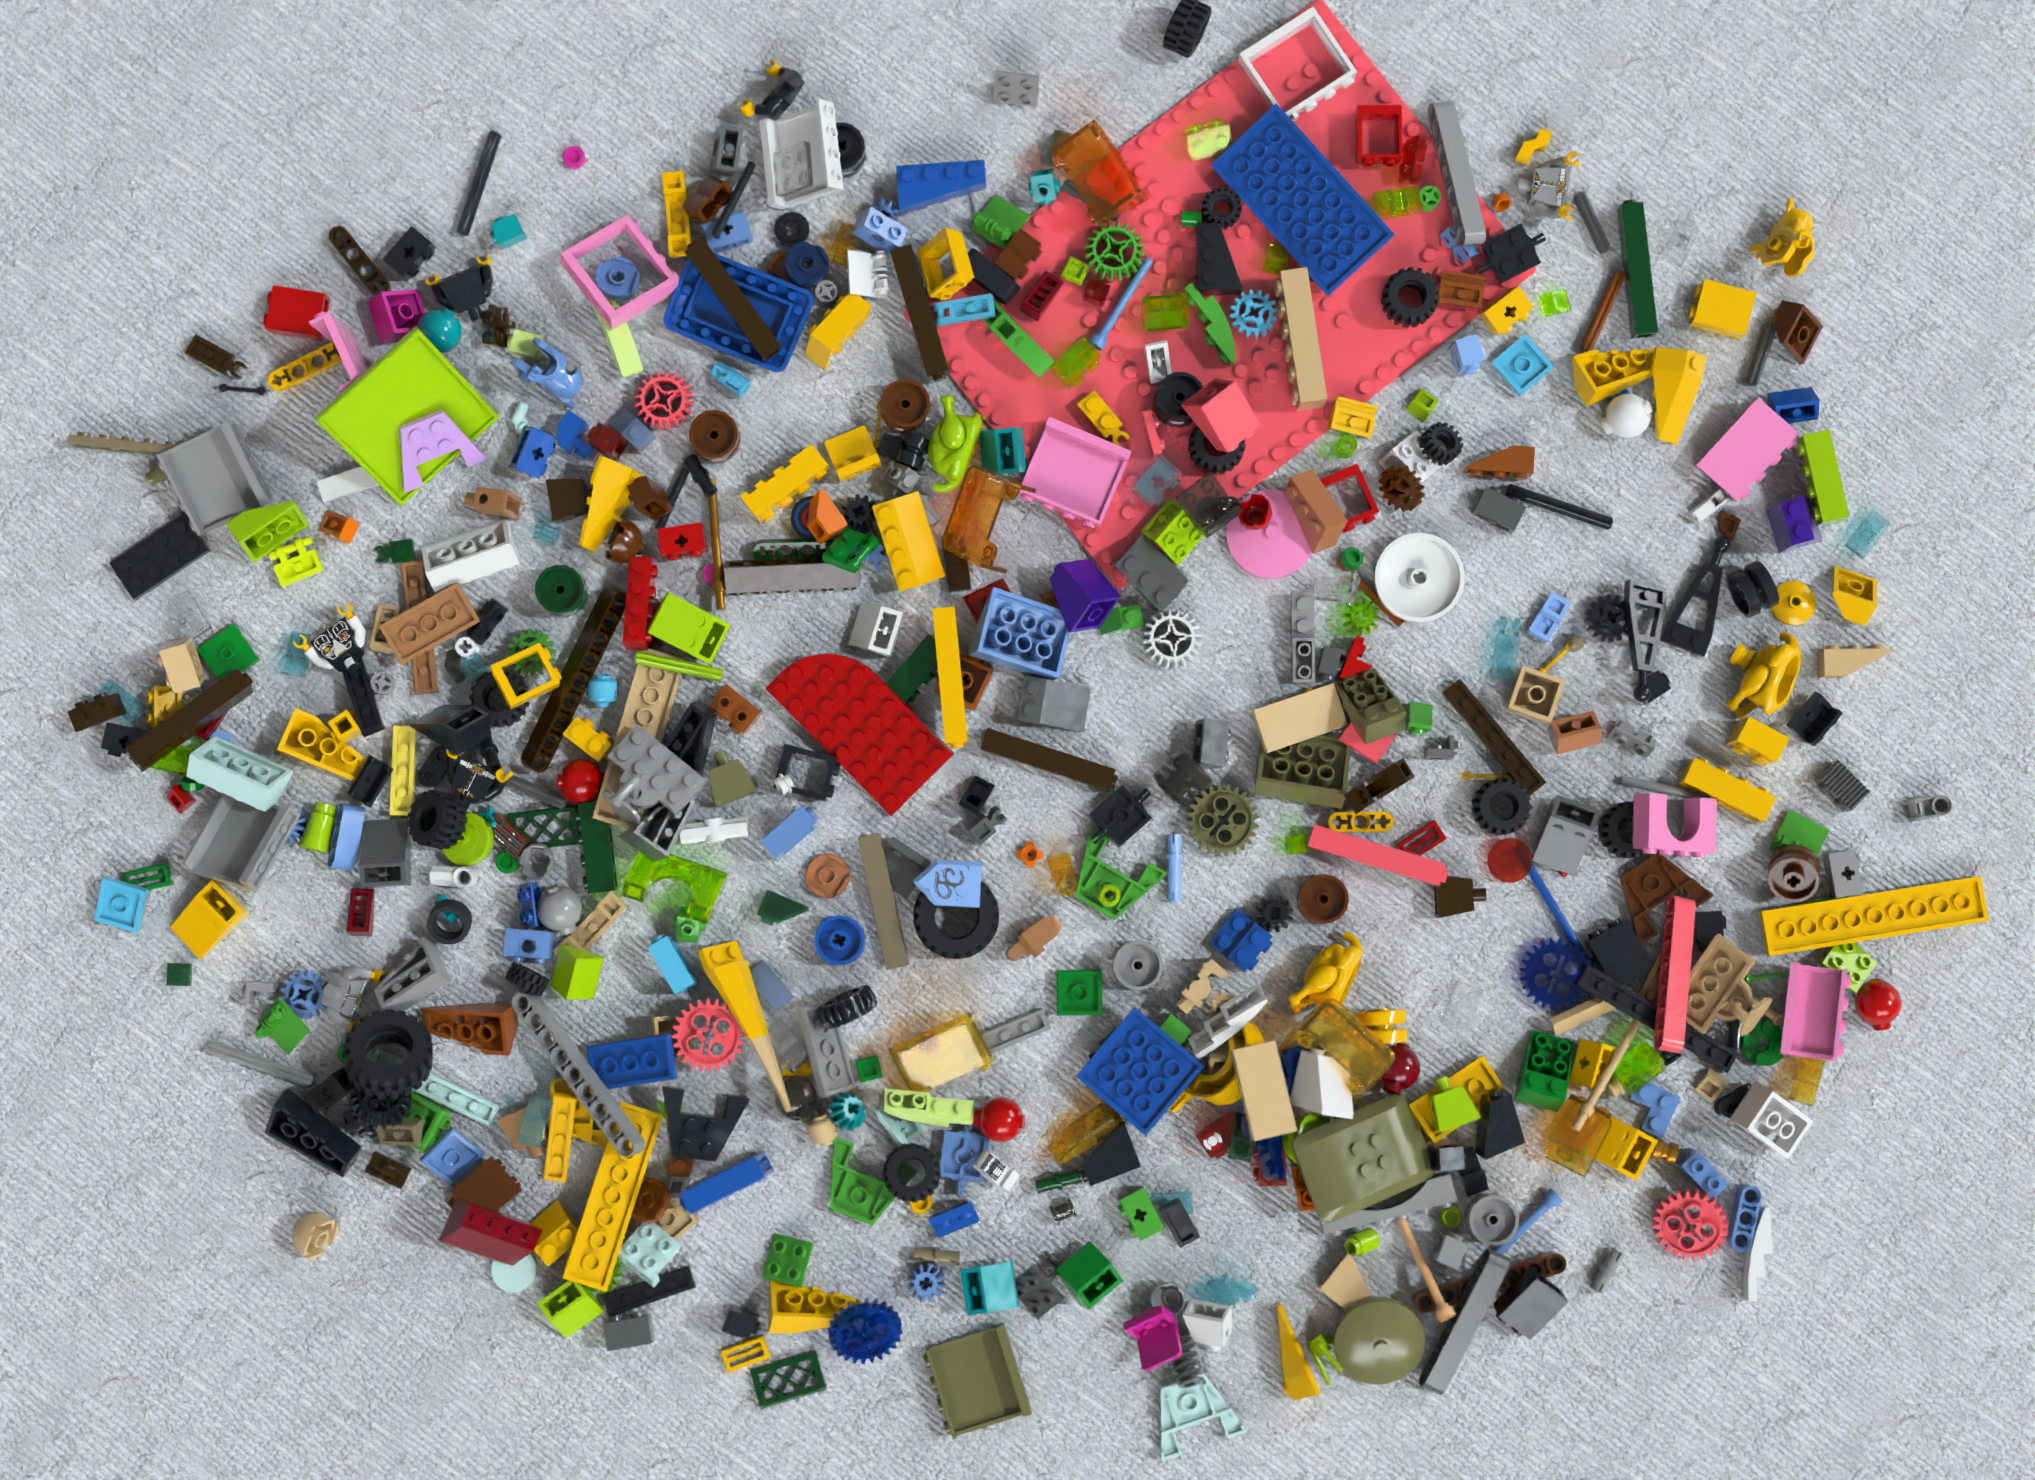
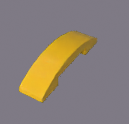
M684 170L663 172L662 183L666 206L669 257L687 256L685 251L691 243L690 217L682 208L683 203L687 199Z

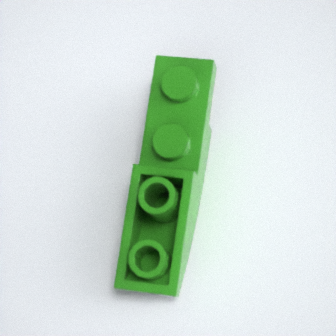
M1190 283L1184 288L1185 295L1183 298L1190 307L1194 306L1199 312L1197 316L1204 325L1208 324L1204 329L1205 336H1203L1206 343L1210 347L1214 346L1219 352L1217 356L1224 365L1228 364L1231 368L1236 361L1235 345L1227 318L1213 295L1205 300L1193 283Z
M994 299L995 317L982 320L1024 364L1041 378L1055 361Z

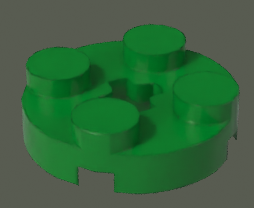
M1758 1021L1756 1026L1747 1035L1742 1036L1741 1052L1749 1062L1759 1066H1770L1779 1062L1784 1056L1781 1054L1783 1030L1778 1025H1774L1773 1022ZM1761 1037L1768 1039L1767 1049L1758 1047Z

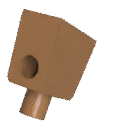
M477 487L475 493L467 492L465 495V505L473 506V509L481 514L519 520L522 498L508 490Z
M537 1102L498 1119L500 1126L517 1151L527 1147L532 1159L545 1154L540 1141L548 1138L549 1132L542 1102Z

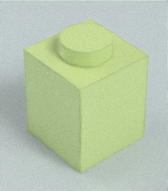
M514 329L513 335H510L508 338L507 347L512 355L539 361L541 349L534 345L532 340L534 337L542 341L544 340L540 335Z

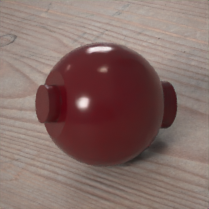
M1397 1043L1396 1045L1389 1046L1382 1050L1376 1059V1076L1384 1084L1383 1091L1388 1094L1396 1093V1095H1401L1402 1089L1411 1087L1420 1075L1421 1066L1419 1058L1413 1050L1409 1049V1045Z

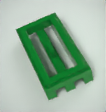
M169 863L123 873L124 881L133 885L165 878L166 881L142 886L147 888L148 891L174 885L173 880H171L172 874L169 871ZM161 869L164 870V873L130 880V876Z

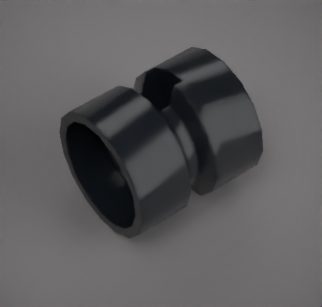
M906 431L901 441L903 448L898 449L894 461L920 472L925 462L923 455L927 454L929 440L918 434Z

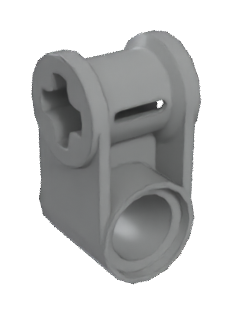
M1945 795L1904 800L1905 804L1908 805L1910 815L1908 822L1946 815L1952 809V802ZM1937 800L1943 803V810L1941 812L1935 808Z

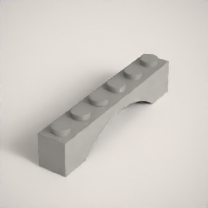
M1443 1173L1422 1182L1408 1197L1393 1205L1376 1209L1364 1208L1334 1222H1324L1320 1218L1319 1221L1322 1233L1324 1235L1328 1234L1329 1237L1341 1235L1342 1230L1350 1228L1351 1231H1358L1364 1229L1365 1224L1373 1223V1226L1385 1224L1388 1218L1394 1217L1395 1220L1408 1218V1213L1417 1212V1215L1430 1212L1432 1207L1438 1206L1439 1209L1452 1206V1202L1457 1201L1451 1175Z

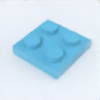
M1526 334L1490 363L1519 397L1554 368Z
M104 877L101 881L94 921L135 933L141 930L148 889Z

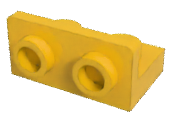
M167 686L151 687V691L147 692V704L150 705V713L147 714L146 724L147 727H150V730L182 708V692L174 694L172 688L169 689Z

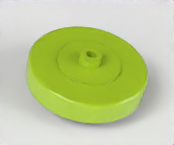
M467 812L466 817L468 819L467 823H465L466 830L462 833L463 837L461 840H457L455 846L442 850L449 861L460 866H474L485 860L492 849L494 840L489 822L479 814Z

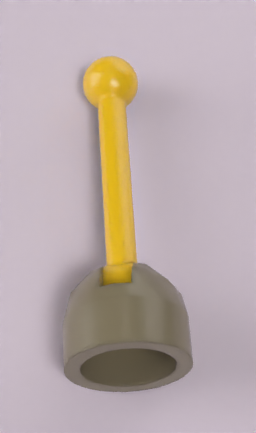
M1572 632L1565 640V648L1545 667L1539 668L1537 671L1546 673L1568 651H1579L1584 646V643Z

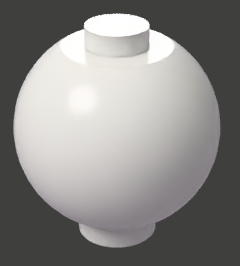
M1635 394L1619 395L1609 403L1606 409V417L1601 419L1602 427L1607 435L1614 433L1621 438L1637 437L1647 429L1650 423L1651 405L1648 400L1644 401Z

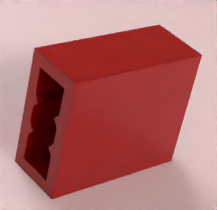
M272 285V291H269L267 296L268 313H265L263 318L265 329L272 334L323 341L324 336L311 326L309 321L313 320L314 316L321 312L328 313L330 297L321 292Z

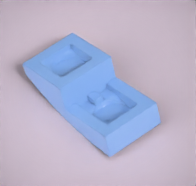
M1551 592L1526 633L1546 644L1571 603Z

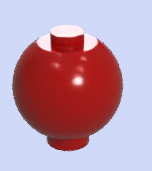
M575 759L568 762L561 769V774H557L556 786L560 787L562 795L569 801L579 804L588 803L599 795L605 773H601L599 767L590 760Z
M1879 978L1870 979L1856 993V1012L1862 1020L1872 1024L1873 1030L1883 1031L1890 1029L1891 1021L1895 1020L1901 1011V996L1890 983Z
M995 1097L988 1100L982 1108L975 1109L973 1116L974 1126L981 1127L984 1136L994 1142H1007L1014 1139L1020 1133L1021 1128L1024 1129L1026 1117L1022 1115L1019 1105L1007 1097Z

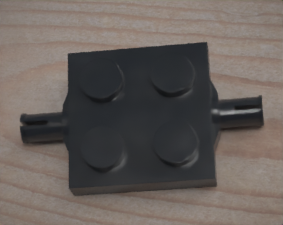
M1520 223L1485 241L1480 245L1485 253L1486 262L1475 267L1476 271L1479 270L1477 274L1481 275L1491 270L1496 275L1500 284L1539 265L1541 261L1536 253L1535 246L1546 241V238L1543 237L1544 234L1541 232L1535 237L1530 238Z
M1121 785L1089 814L1099 829L1090 836L1091 841L1099 836L1093 841L1094 844H1097L1106 836L1118 848L1121 847L1152 819L1142 804L1151 796L1150 791L1142 797L1148 791V789L1144 788L1141 793L1135 796Z

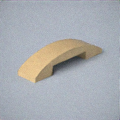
M613 890L610 891L597 905V908L577 927V930L567 936L553 953L558 957L561 944L587 951L627 909L628 905Z

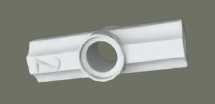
M747 817L731 819L714 818L703 820V822L684 824L680 832L681 844L704 841L706 843L726 841L729 838L749 836V824Z

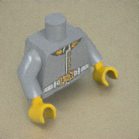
M1571 151L1567 156L1555 158L1539 165L1533 170L1531 179H1518L1517 191L1529 193L1528 204L1532 205L1533 209L1542 217H1563L1566 221L1572 219L1570 215L1566 214L1568 211H1574L1569 204H1566L1571 167L1568 166L1569 164L1573 167L1580 165L1579 161L1572 162L1574 157L1580 156L1577 152Z
M356 965L349 966L341 973H333L328 985L323 989L324 995L321 999V1004L326 1006V1014L329 1021L344 1029L349 1028L351 1032V1027L357 1022L351 1021L356 1015L370 982L369 979L372 978L373 981L380 984L382 980L379 978L382 975L387 976L388 974L382 969H376L372 972L369 968Z

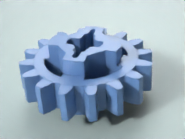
M301 970L299 971V976L292 973V980H284L287 987L280 988V991L285 993V996L280 998L286 1001V1004L295 1014L297 1013L300 1019L303 1018L304 1014L306 1019H311L312 1013L315 1016H319V1009L326 1010V1006L321 1004V999L324 995V986L328 982L320 981L321 974L313 977L314 971H308L306 975L305 971ZM307 979L315 984L309 986L303 980ZM304 991H310L306 995L307 999H300L304 995ZM319 993V999H318V1002H317V1001H316V998H317V994ZM304 1004L308 1010H302L297 1005Z

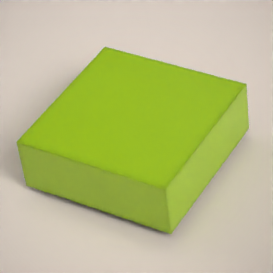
M1070 256L1061 274V278L1081 286L1090 267H1088L1087 263Z

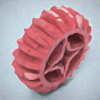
M660 371L656 373L657 378L649 374V382L644 379L641 381L645 387L636 388L641 393V395H634L635 400L641 401L634 404L636 409H641L637 415L639 417L644 416L643 423L647 424L650 422L652 429L656 427L657 423L660 431H663L664 425H666L669 431L672 430L671 424L673 423L679 428L680 423L678 420L681 419L683 422H686L687 419L684 414H692V411L687 408L694 407V402L689 400L694 398V394L688 392L691 390V386L689 384L684 385L686 382L685 378L678 380L679 375L677 373H674L671 378L669 371L665 372L664 377H662ZM660 385H672L677 390L664 391ZM654 389L656 393L655 398L647 406V398ZM660 392L663 395V397H666L669 409H667V407L663 405V403H661L662 400L659 394ZM682 396L681 405L674 412L673 404L678 400V397ZM654 410L655 412L664 410L669 416L657 417L651 414V412Z

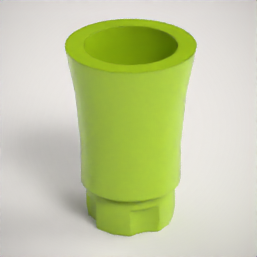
M316 802L298 846L329 854L330 839L337 807Z

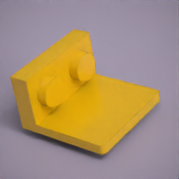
M864 425L824 442L841 483L882 466Z

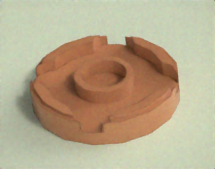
M822 854L815 857L808 864L805 871L808 888L815 895L822 898H834L841 895L847 889L850 881V870L847 863L841 857L834 854Z

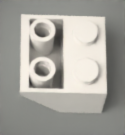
M861 602L848 645L891 658L904 618L903 612Z

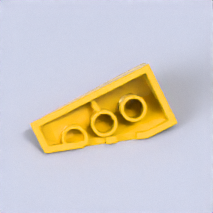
M1654 348L1650 372L1651 377H1654L1655 390H1652V394L1656 399L1654 417L1657 440L1673 445L1678 444L1703 378L1707 356L1690 350Z
M1632 349L1631 352H1618V350L1599 352V350H1590L1573 356L1572 367L1575 390L1585 406L1603 401L1650 378L1654 349Z
M599 455L591 476L590 484H593L591 497H587L586 504L589 505L588 516L583 519L580 546L591 552L597 550L631 503L628 498L630 492L627 486L633 483L636 478L644 475L630 467Z
M297 708L291 714L275 748V751L351 781L354 780L366 760L347 743H342L335 732L322 723L319 718Z
M770 1280L768 1301L769 1333L792 1334L863 1322L862 1300L839 1293L828 1294L820 1291L821 1288L813 1286V1289L805 1286L799 1288Z
M1278 1302L1275 1305L1281 1369L1284 1383L1281 1384L1286 1397L1291 1396L1293 1401L1318 1395L1321 1393L1309 1365L1303 1357V1351L1294 1336V1331L1282 1304Z

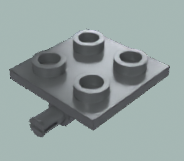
M1054 1252L1046 1258L1055 1269L1063 1263ZM1032 1264L1015 1278L1018 1299L1038 1320L1065 1297L1051 1283L1057 1275L1055 1270L1046 1278L1035 1264Z

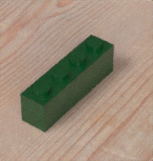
M928 634L886 683L905 704L909 701L913 703L921 694L918 690L922 685L925 684L927 686L935 677L933 672L938 668L935 639Z
M597 801L578 804L579 809L575 810L576 821L581 825V831L578 832V841L580 845H583L584 854L580 855L581 865L586 869V876H583V885L585 890L588 889L589 894L610 892L612 890L618 891L611 824L592 819Z

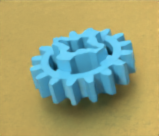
M1250 289L1249 295L1246 296L1242 292L1240 295L1241 300L1239 298L1234 299V303L1237 306L1232 305L1230 307V311L1234 313L1229 316V319L1235 320L1232 327H1239V335L1244 331L1246 332V338L1253 334L1254 338L1257 339L1259 333L1266 336V329L1273 330L1274 326L1271 323L1277 322L1278 318L1273 315L1278 313V309H1272L1275 301H1268L1269 294L1263 297L1261 296V290L1254 294L1253 290ZM1243 305L1245 313L1239 317V309ZM1251 310L1253 313L1258 312L1257 318L1254 315L1249 316ZM1268 312V320L1264 323L1262 316ZM1247 324H1248V325H1252V326H1254L1255 328H1251V327H1248V326H1246V325H1247Z

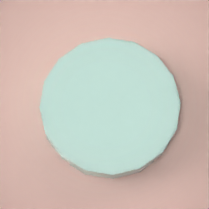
M531 1253L513 1266L493 1260L491 1275L495 1284L500 1289L507 1292H520L527 1289L533 1283L537 1275V1262Z

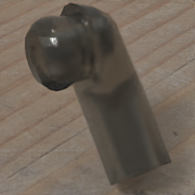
M451 649L446 653L445 669L456 683H461L466 678L460 670L461 656L455 649Z

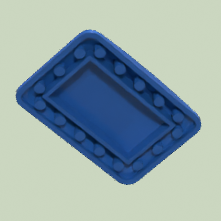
M714 253L782 346L783 350L764 363L688 259L664 315L663 321L666 328L688 339L776 373L784 371L790 362L813 307L814 299L811 292Z

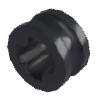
M1664 1051L1658 1058L1663 1059L1664 1066H1668L1679 1059L1681 1053Z

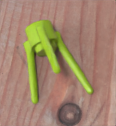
M1321 1332L1308 1342V1345L1311 1347L1308 1350L1313 1355L1327 1385H1330L1331 1381L1319 1355L1321 1357L1325 1355L1338 1372H1342V1368L1329 1353L1330 1345L1333 1346L1332 1338L1328 1334L1324 1336Z

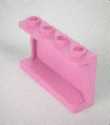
M1758 397L1694 466L1700 472L1703 471L1729 494L1732 500L1737 501L1739 498L1743 500L1751 492L1749 487L1754 482L1758 484L1766 476L1767 473L1764 471L1769 465L1774 467L1780 461L1782 456L1779 454L1785 448L1789 450L1798 441L1795 437L1799 433Z
M1797 962L1790 963L1781 1043L1782 1055L1837 1062L1838 1056H1843L1844 1043H1840L1839 1039L1840 1033L1845 1034L1846 1020H1842V1012L1848 1010L1849 998L1844 997L1845 988L1850 989L1851 975H1847V969L1842 968V970L1800 965Z

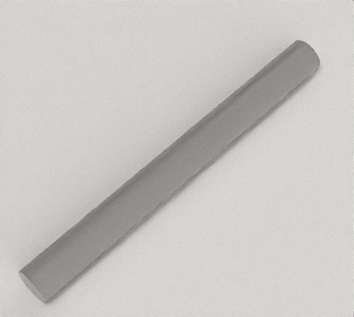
M1470 322L1401 373L1399 375L1400 379L1406 382L1448 350L1455 340L1462 339L1473 331L1474 326Z
M1623 775L1620 780L1622 785L1686 798L1710 799L1711 797L1708 794L1703 795L1687 788Z

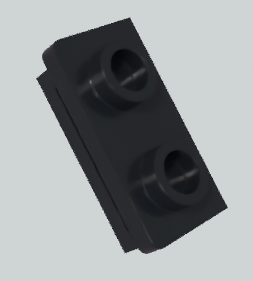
M1814 692L1786 725L1801 742L1815 746L1823 739L1828 730L1837 723L1843 713L1839 709L1833 708L1821 693Z

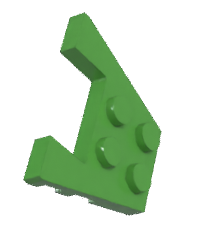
M1091 828L1076 898L1115 920L1165 877L1167 872L1149 863L1139 881L1132 880L1098 859L1109 838L1105 836L1097 844H1094L1093 841L1099 836L1091 841L1090 836L1097 832ZM1106 884L1115 885L1121 894L1119 902L1112 907L1102 905L1098 899L1100 888ZM1107 891L1105 898L1107 900L1113 899V893Z
M836 1137L834 1139L830 1209L873 1226L896 1197L888 1190L883 1181L846 1167L854 1144ZM902 1164L898 1172L900 1181L907 1185L916 1174L917 1169Z

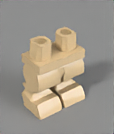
M1211 958L1201 963L1200 969L1197 972L1199 978L1192 980L1188 985V989L1184 987L1180 991L1183 996L1176 1005L1186 1014L1189 1013L1194 1005L1199 1008L1203 1003L1201 999L1206 998L1211 993L1212 988L1208 981L1210 974H1215L1218 978H1223L1229 974Z

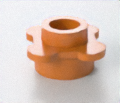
M1027 841L1025 847L1017 851L1016 856L1025 862L1026 867L1032 868L1038 859H1042L1043 852L1034 846V842Z

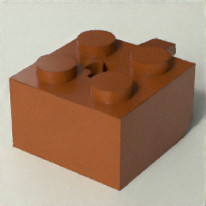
M967 652L966 656L960 654L962 679L966 676L969 677L968 681L971 682L963 687L965 708L976 712L995 671L984 666L985 660L970 656ZM939 682L934 690L938 695H940Z

